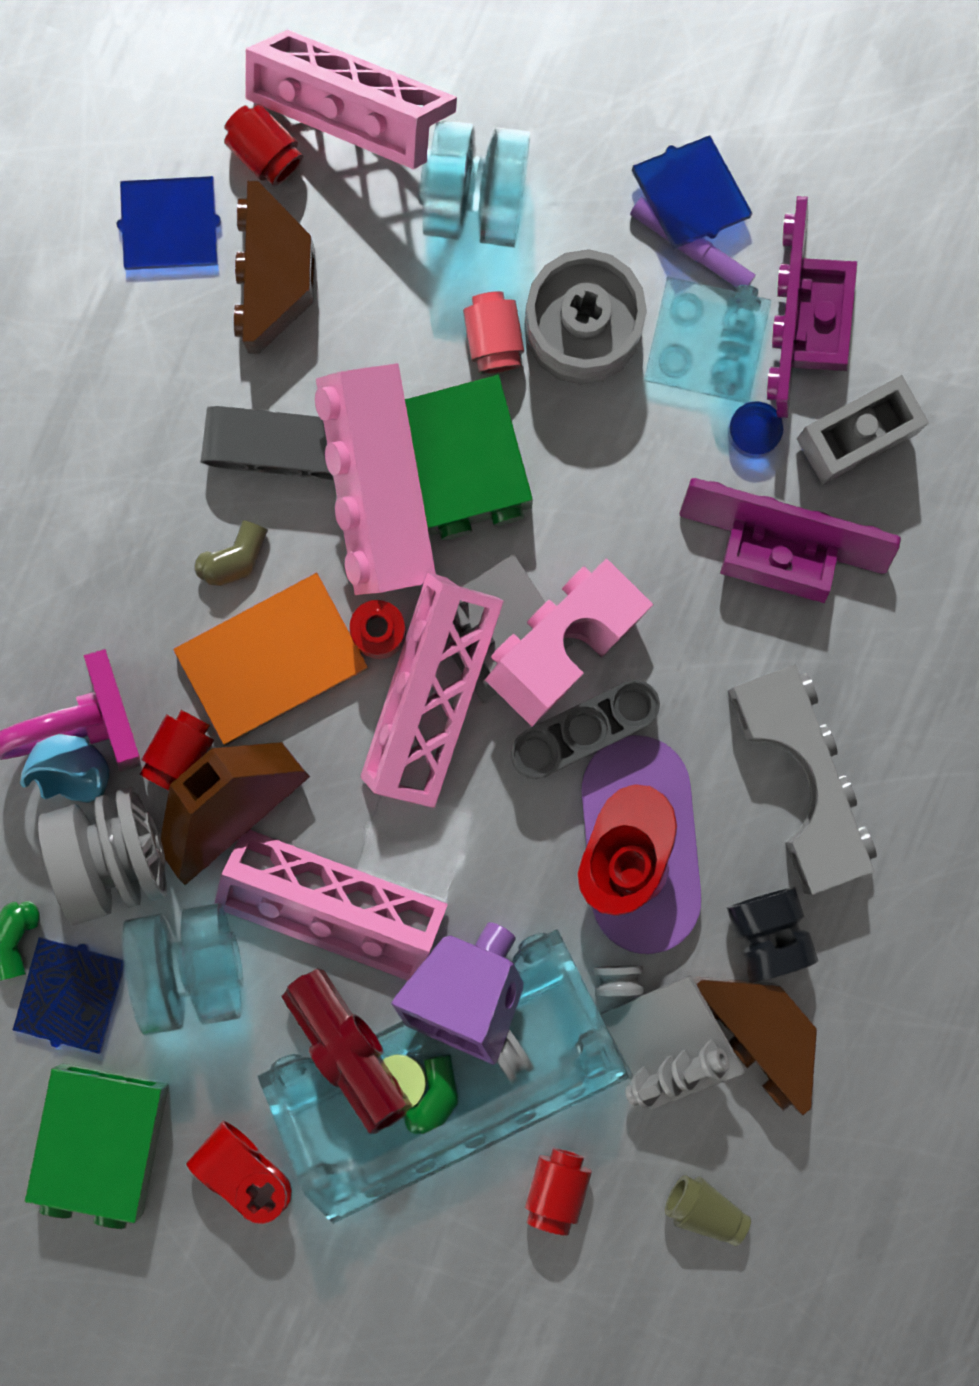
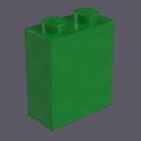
M499 374L405 399L429 536L440 533L441 540H450L472 533L471 525L492 519L494 526H502L524 519L523 511L532 508L533 497Z
M63 1063L52 1068L25 1203L40 1205V1214L55 1218H71L73 1212L93 1215L94 1224L107 1228L125 1229L127 1222L136 1223L144 1213L169 1084Z

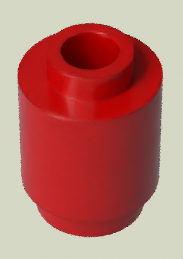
M247 105L240 107L231 115L224 126V129L228 132L224 139V144L260 181L267 179L274 187L288 179L304 158L297 149L298 142L262 105H257L251 109Z
M384 600L367 601L360 605L351 617L349 628L351 638L358 650L367 657L373 659L389 658L402 648L406 638V626L401 612L393 604ZM374 618H383L388 623V629L381 637H373L367 632V624Z
M183 710L179 712L176 719L166 714L141 759L145 762V765L139 775L169 791L170 784L209 751L214 739L205 735L210 725Z
M553 1148L551 1156L539 1155L525 1204V1209L529 1211L526 1221L528 1225L552 1234L568 1236L572 1224H578L592 1175V1170L582 1166L584 1156L559 1148Z

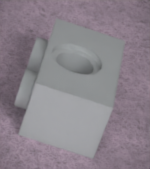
M903 375L809 424L797 437V441L823 486L916 436L929 422Z

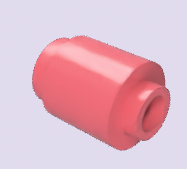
M502 291L487 292L473 296V305L464 308L463 314L471 361L477 362L479 374L500 373L521 367L520 354L524 353L516 300H505L504 292Z

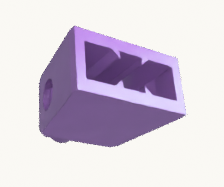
M493 922L486 924L475 945L451 935L443 937L391 1003L405 1026L495 1065L523 991L524 982L514 963L506 959L516 937L503 926Z

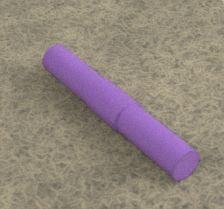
M643 197L637 201L631 210L630 215L743 293L754 280L756 274Z

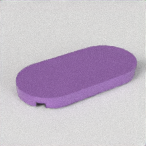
M631 735L597 751L583 774L581 798L586 847L598 814L609 797L619 789L634 784L651 786L667 797L675 811L677 832L675 844L668 861L669 874L666 884L660 893L634 912L615 916L600 913L593 907L592 911L601 930L616 945L635 953L654 954L669 950L682 942L694 928L701 910V886L690 778L685 764L671 747L651 737Z

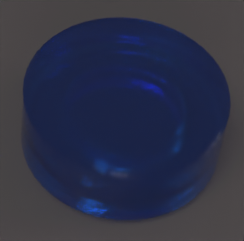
M761 401L745 403L734 412L728 425L729 441L737 452L746 457H763L776 448L783 436L784 426L782 418L777 417V410L768 403Z

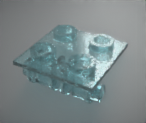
M667 276L644 381L749 404L772 300L758 297L759 290L749 285H738L735 292Z

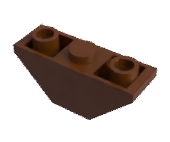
M247 181V199L238 198L237 228L238 231L246 232L245 251H237L235 258L236 284H244V305L235 304L234 335L235 337H243L242 341L248 354H259L314 303L315 248L311 235L259 181Z
M282 742L211 748L169 786L160 839L165 860L177 878L184 885L188 884L279 803L291 795L294 790L310 777L309 774Z
M696 976L693 980L716 1021L720 1020L733 1037L728 1042L737 1058L747 1069L753 1063H756L769 1079L761 1086L782 1111L792 1105L802 1116L806 1114L812 1105L817 1028L783 988L775 983Z

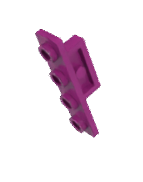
M797 196L795 214L785 213L782 246L792 247L790 264H780L777 297H787L785 316L775 315L772 336V348L781 349L780 367H769L767 400H776L777 417L788 418L793 368L833 371L848 370L857 261L804 258L808 223V196Z
M698 478L690 479L679 513L683 518L730 531L720 574L821 603H825L830 593L836 561L885 574L896 556L901 542L900 536L884 532L874 526H863L832 517L821 511H810L779 502L772 497L754 495L726 487L719 482L705 481Z

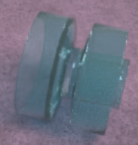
M445 120L437 122L431 150L428 149L427 163L422 166L419 204L424 205L423 235L459 240L463 233L468 213L472 211L478 212L480 243L515 248L526 181L530 132L495 127L491 134L485 157L476 156L474 124Z
M221 903L183 909L180 923L181 941L176 942L172 928L163 913L124 921L122 943L126 980L133 1012L138 1027L144 1036L182 1029L186 1010L185 997L188 996L191 998L195 1013L202 1025L240 1019L242 1011L240 987H243L244 984L242 961L234 931L231 932L229 922Z

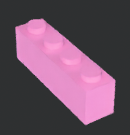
M399 364L340 371L316 378L315 406L319 417L324 423L327 439L325 461L329 472L334 478L337 494L335 516L339 527L344 533L347 550L345 571L348 580L353 584L354 594L382 593L422 585L427 572L436 574Z

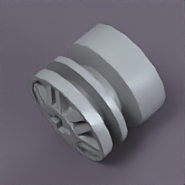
M134 787L117 791V811L108 796L96 797L94 805L96 824L93 825L90 824L89 819L80 806L75 804L39 815L38 833L43 860L57 901L65 917L72 925L111 914V888L116 887L119 895L129 908L140 905V885L150 901L167 896L166 861L162 842L152 816L146 811Z

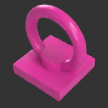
M106 649L83 655L94 692L76 697L78 706L44 714L0 730V760L29 755L38 742L57 734H64L81 738L88 736L91 744L110 739L120 772L141 766L140 756Z

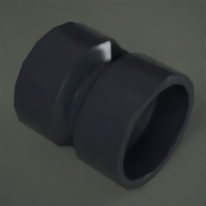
M795 887L770 892L727 907L735 937L745 939L747 944L741 951V956L750 982H759L783 976L819 962L810 933L799 929L798 923L803 919L804 914ZM776 933L775 940L777 945H773L768 935Z

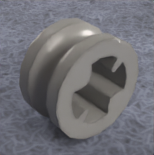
M643 966L595 967L594 975H597L601 981L599 987L595 988V996L610 997L644 994V987L640 986L637 981L638 976L643 973Z
M509 1029L497 1063L510 1083L513 1084L518 1081L517 1074L520 1071L526 1070L531 1072L535 1068Z

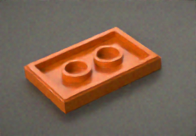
M317 572L173 649L224 745L234 742L369 669Z

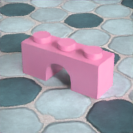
M607 558L592 573L585 566L582 567L562 588L568 596L556 606L549 599L527 621L532 630L522 640L515 634H512L491 656L497 665L485 681L531 726L558 702L584 674L567 656L563 645L564 638L582 640L599 656L603 657L654 605Z

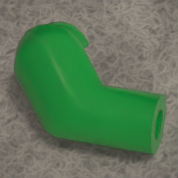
M13 901L4 906L0 912V981L26 974L18 943L26 930L34 929L40 923L39 910L31 901H23L20 904Z
M451 1055L424 1059L429 1091L419 1104L410 1108L404 1116L405 1126L413 1134L430 1136L440 1131L458 1105V1094Z

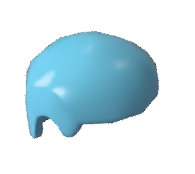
M57 734L38 742L34 746L22 770L20 785L28 787L34 780L39 786L41 798L49 799L61 794L73 801L90 803L95 801L96 797L104 795L109 781V768L103 755L86 739Z

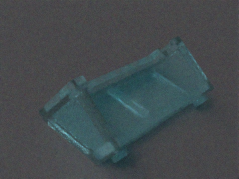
M558 929L548 934L537 933L524 939L519 944V951L512 960L524 984L509 1029L535 1068L531 1072L526 1070L520 1071L517 1074L518 1081L515 1083H510L497 1062L495 1065H492L405 1026L403 1021L375 1034L383 1048L382 1059L395 1054L408 1055L416 1059L425 1070L424 1059L451 1055L458 1094V1105L445 1124L425 1134H413L408 1131L404 1123V1117L376 1134L368 1133L340 1087L333 1086L321 1074L312 1058H302L299 1054L287 1055L275 1061L271 1065L270 1070L257 1076L303 1194L332 1224L629 1079L616 1046ZM428 1081L425 1094L429 1091Z

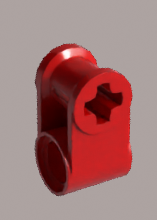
M223 1120L186 1162L188 1169L200 1182L224 1198L245 1219L252 1223L264 1224L273 1221L288 1207L291 1201L293 1190L291 1182L285 1173L267 1159L244 1133L227 1121ZM269 1183L275 1189L271 1199L276 1206L273 1203L267 1202L260 1207L254 1201L258 1191L253 1185L261 1188Z

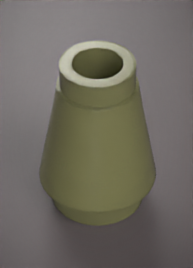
M687 1175L682 1176L672 1188L666 1201L665 1215L673 1219L675 1227L725 1243L728 1242L735 1247L744 1240L751 1225L750 1216L743 1213L742 1210L700 1176L695 1179Z

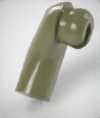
M243 520L232 547L213 553L205 551L197 557L194 564L196 575L200 579L205 580L209 585L223 586L247 577L254 568L268 530L260 525Z

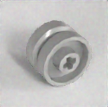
M590 249L564 253L542 268L531 283L524 323L528 348L540 367L559 380L580 385L605 381L624 369L637 350L647 313L643 287L631 268L611 254ZM580 314L590 316L587 324L577 321L576 317Z

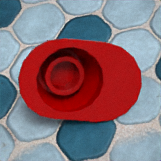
M638 784L621 788L606 800L598 814L588 845L580 862L578 882L579 890L586 902L600 913L618 916L634 912L656 897L666 884L669 874L668 861L675 844L677 822L674 808L667 797L655 788Z

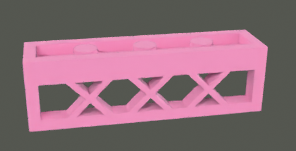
M290 30L281 32L246 48V100L262 105L265 108L413 170L427 163L429 126L456 113V96Z
M427 572L360 776L374 794L435 808L504 602L499 597L460 587L446 577ZM464 601L484 607L478 627L459 637L453 624L459 602ZM449 635L452 642L445 646ZM472 644L471 649H470V652H469V655H468V653H467L465 647H467V646H469V645ZM458 652L465 666L461 679L442 689L435 676L439 662ZM432 687L435 694L428 697ZM454 697V700H453V703H452V706H451L450 703H449V701H448V699ZM441 704L448 717L444 730L425 741L418 728L422 714ZM415 738L418 745L411 749ZM437 748L435 757H433L431 751ZM424 756L430 767L424 790L399 785L405 766Z
M249 830L238 839L221 874L213 908L408 981L428 957L448 904ZM249 849L270 857L275 867L259 870L243 864L242 861ZM305 872L321 876L326 886L314 890L301 886L295 875ZM356 891L364 892L373 897L377 906L367 909L354 906L346 894ZM411 910L430 917L426 932L403 924L397 913Z

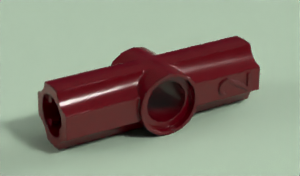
M317 968L308 974L301 975L289 984L281 997L312 1044L309 1047V1053L321 1074L333 1086L340 1087L368 1133L376 1134L403 1118L413 1105L381 1058L383 1048L380 1041L360 1016L352 1014L326 972Z

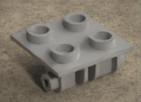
M514 554L463 586L467 589L499 597L504 601L474 689L482 703L497 694L485 681L497 665L491 658L492 654L512 634H515L522 640L532 630L527 621L546 603ZM464 601L459 602L453 620L459 637L478 627L484 607ZM449 635L445 646L452 642ZM570 638L563 639L564 649L573 644ZM472 644L469 645V646H467V647H465V649H466L468 655H469V652H470V649H471ZM457 652L451 656L463 673L465 666Z
M691 975L604 1011L599 1015L633 1074L631 1084L625 1088L626 1097L633 1106L640 1105L643 1108L651 1106L652 1109L742 1075L745 1072Z

